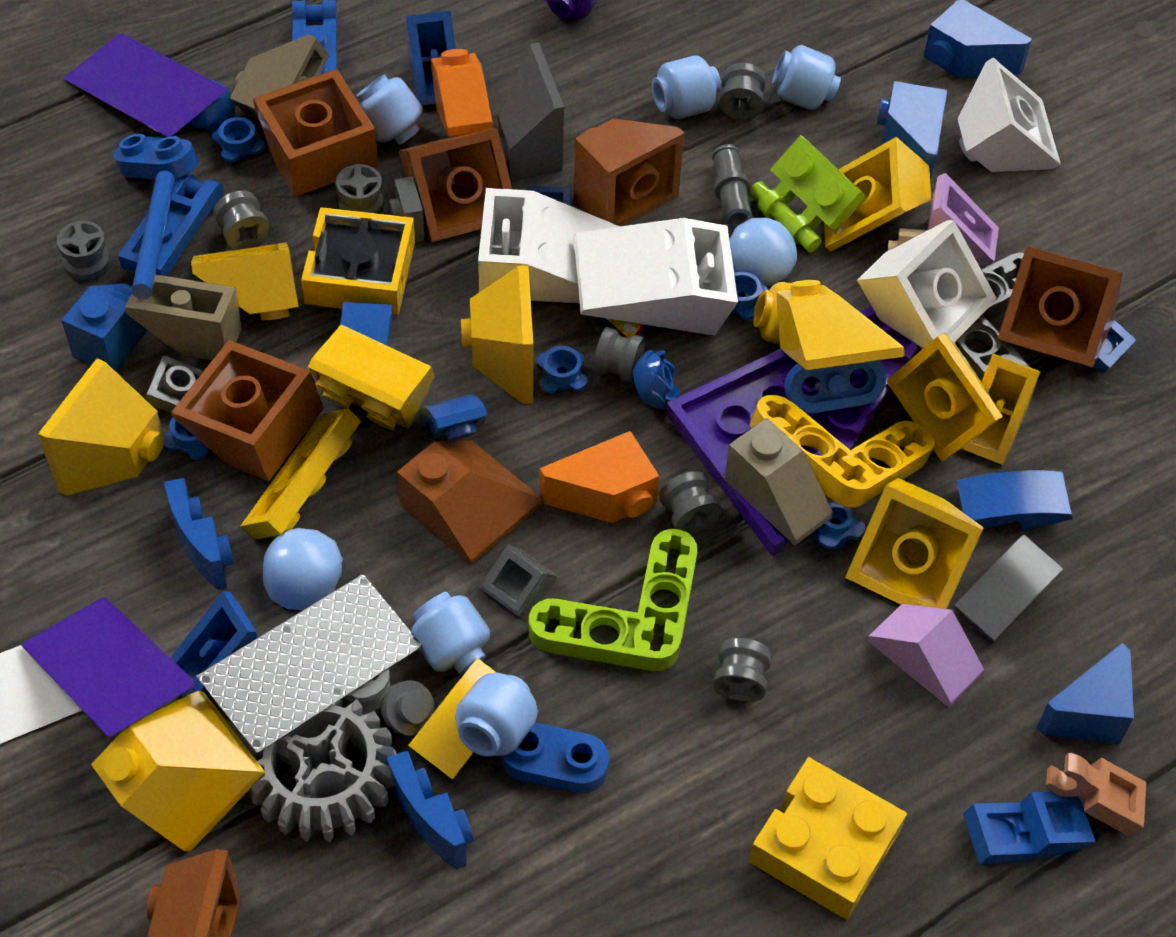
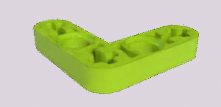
M667 529L654 537L638 613L561 599H545L538 602L532 607L529 614V638L532 644L539 650L547 653L643 670L663 671L670 668L676 663L680 653L696 567L697 543L689 533L680 529ZM670 549L680 550L675 574L666 572L667 555ZM670 590L679 597L680 601L672 608H661L656 606L650 597L656 591ZM550 619L559 620V626L555 629V633L545 631V626L549 623ZM576 622H582L581 639L573 638ZM655 624L665 626L663 645L660 651L650 650ZM608 625L618 632L619 637L614 643L601 645L592 640L589 634L597 626Z

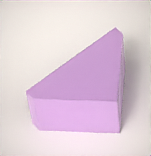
M946 173L939 175L925 230H930L947 220H954L977 263L982 265L994 263L999 227Z
M902 604L868 636L867 641L947 707H950L984 672L979 658L953 610Z

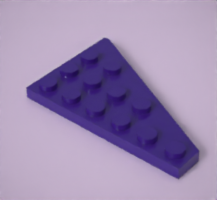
M872 306L859 311L904 346V357L878 360L884 367L887 380L919 353L922 347L879 320ZM782 349L667 402L666 407L668 418L772 556L780 553L789 540L724 480L729 444L751 429L750 421L758 401L767 395H778L787 398L785 379L789 371L798 363ZM856 369L851 373V385L860 382L862 378L861 369ZM808 377L804 380L802 384L803 393L810 392L814 388V377ZM886 382L882 394L869 404L819 413H805L848 449L852 450L892 393V389ZM806 445L801 446L809 453L822 456V453L815 448Z

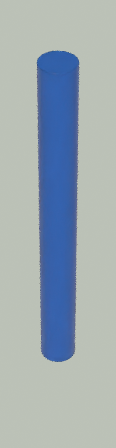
M168 171L159 172L155 179L132 286V294L138 299H148L153 290L175 182L174 175Z

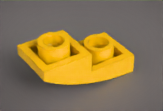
M478 658L408 745L452 780L474 753L463 744L459 737L455 721L456 708L479 678L488 673H496Z

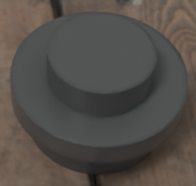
M413 680L401 681L391 686L381 703V715L384 722L394 732L403 736L417 735L432 716L435 709L429 690L423 684Z

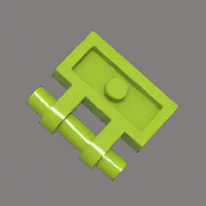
M802 135L797 138L770 169L781 182L774 189H770L763 181H758L751 187L749 192L758 202V210L767 218H774L780 222L793 236L795 244H801L810 253L821 245L822 239L814 230L822 221L836 231L867 197ZM796 195L808 206L799 215L787 206Z

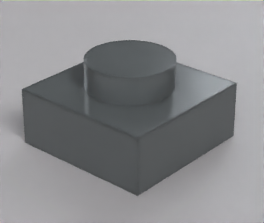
M410 176L395 179L396 199L389 200L390 215L414 218L415 243L425 241L423 209L414 178Z

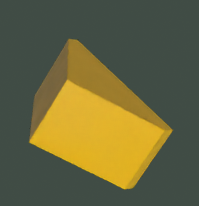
M992 354L982 379V384L1003 417L961 449L1003 465L1027 412L1040 371Z

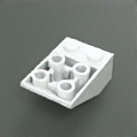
M486 188L478 258L479 292L517 266L528 265L531 301L580 303L574 244L575 234L620 226L535 191Z
M679 218L578 232L574 236L580 313L583 315L715 336L738 303L728 227L726 225Z

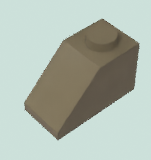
M308 34L249 59L244 71H241L236 76L230 99L244 114L259 120L253 98L320 75L330 54L316 37Z
M155 275L151 296L148 299H138L131 293L125 306L127 315L183 356L213 360L228 340L237 341L242 330L235 287Z
M765 418L729 444L724 480L794 546L832 518L833 511L804 451L768 418Z

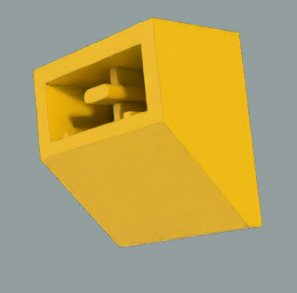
M342 324L312 357L308 365V369L317 382L315 386L324 391L322 394L323 398L342 408H349L351 403L356 404L368 412L366 417L369 420L390 430H394L396 424L407 429L410 428L435 378L431 366Z

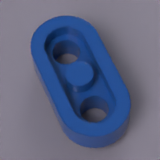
M133 134L121 140L119 147L113 154L120 173L126 177L156 179V175L159 172L168 171L175 178H179L191 172L198 164V158L192 143L189 140L180 139L176 136L160 138Z
M878 360L813 370H805L802 366L796 364L786 376L785 393L791 402L808 413L860 406L875 401L882 394L886 385V373ZM856 369H861L862 378L860 382L851 385V373ZM808 377H814V388L810 392L803 393L802 384L804 380Z
M536 722L521 742H533L537 745L536 749L523 751L517 747L508 755H500L502 766L510 776L518 780L576 793H586L600 787L606 780L609 769L608 750L605 744L597 737ZM578 753H585L590 756L591 760L586 763H578L572 757Z

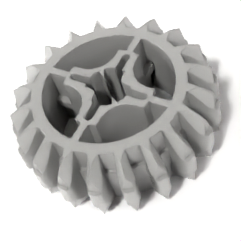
M341 698L257 753L251 745L248 746L250 753L265 771L249 790L251 800L256 806L262 805V817L268 823L278 819L279 830L285 836L297 826H299L301 838L306 842L313 836L315 830H322L324 839L330 843L334 836L333 829L343 826L346 833L353 836V833L356 831L354 822L356 818L372 824L375 818L372 806L386 807L389 801L386 789L393 788L394 785L391 769L387 765V757L396 755V750L390 747L392 744L391 733L387 728H380V719L375 711L363 715V706L357 699L346 708H343ZM350 743L355 745L367 759L363 772L354 769L352 761L346 759V748ZM282 761L291 765L292 772L297 774L295 776L296 786L292 792L286 789L277 779Z

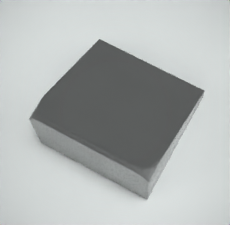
M508 544L479 588L515 615L522 617L554 584L558 576L522 549Z

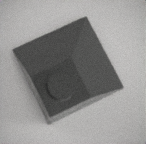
M539 42L530 44L498 116L499 137L510 181L563 170L564 105Z

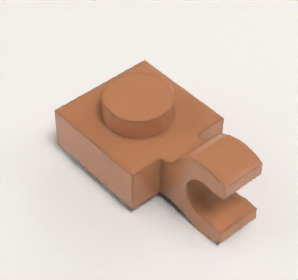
M1068 753L1065 756L1064 772L1052 765L1047 768L1046 787L1051 792L1065 797L1080 796L1085 798V813L1129 837L1144 828L1147 782L1104 758H1100L1090 765L1083 757L1073 753Z

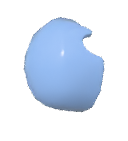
M751 218L737 226L729 238L734 273L740 271L752 273L766 286H772L787 278L796 264L797 249L793 236L778 221L770 218Z
M305 528L287 530L283 535H278L268 547L263 562V585L270 599L286 609L305 610L334 592L336 584L342 576L341 563L343 561L335 540L318 530Z

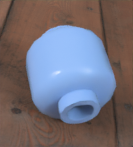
M799 45L791 52L786 50L783 52L776 66L772 84L777 86V95L781 100L813 111L824 100L832 102L839 88L841 77L834 75L836 64L831 56Z
M689 56L664 63L658 70L657 77L652 80V93L658 109L661 112H667L674 119H683L711 110L716 101V93L721 90V80L717 69L714 66L709 67L707 62L700 56Z
M384 74L357 94L360 106L375 128L377 142L386 143L395 139L398 145H400L419 131L420 128L416 121L423 113L422 105L401 78L394 77L388 79Z
M448 592L441 593L426 602L413 614L416 622L411 632L422 644L419 650L435 671L445 672L455 668L459 675L466 673L477 658L482 661L486 657L481 649L490 639V630L466 596L451 597Z
M488 673L479 678L459 702L455 712V721L460 739L471 751L482 756L508 755L519 746L535 724L538 709L528 685L523 680L513 675Z

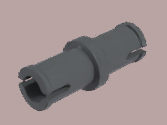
M726 144L717 147L712 153V161L717 177L714 181L715 196L721 201L725 225L729 229L735 230L737 226L753 218L748 199L751 187L748 176L743 173L740 160L741 154L738 147Z

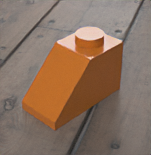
M452 49L444 51L440 58H432L431 66L436 109L448 137L493 129L482 66L476 54H468V51L465 49Z
M631 431L540 468L539 496L543 498V504L614 523L626 517L634 518L641 516L657 504L659 475Z

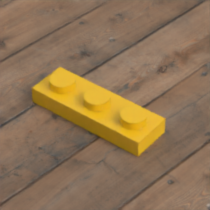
M349 408L321 414L240 527L254 540L283 535L285 531L291 530L300 518L298 511L306 499L317 493L326 481L324 474L332 462L340 458L350 448L352 444L350 437L361 423L359 418Z

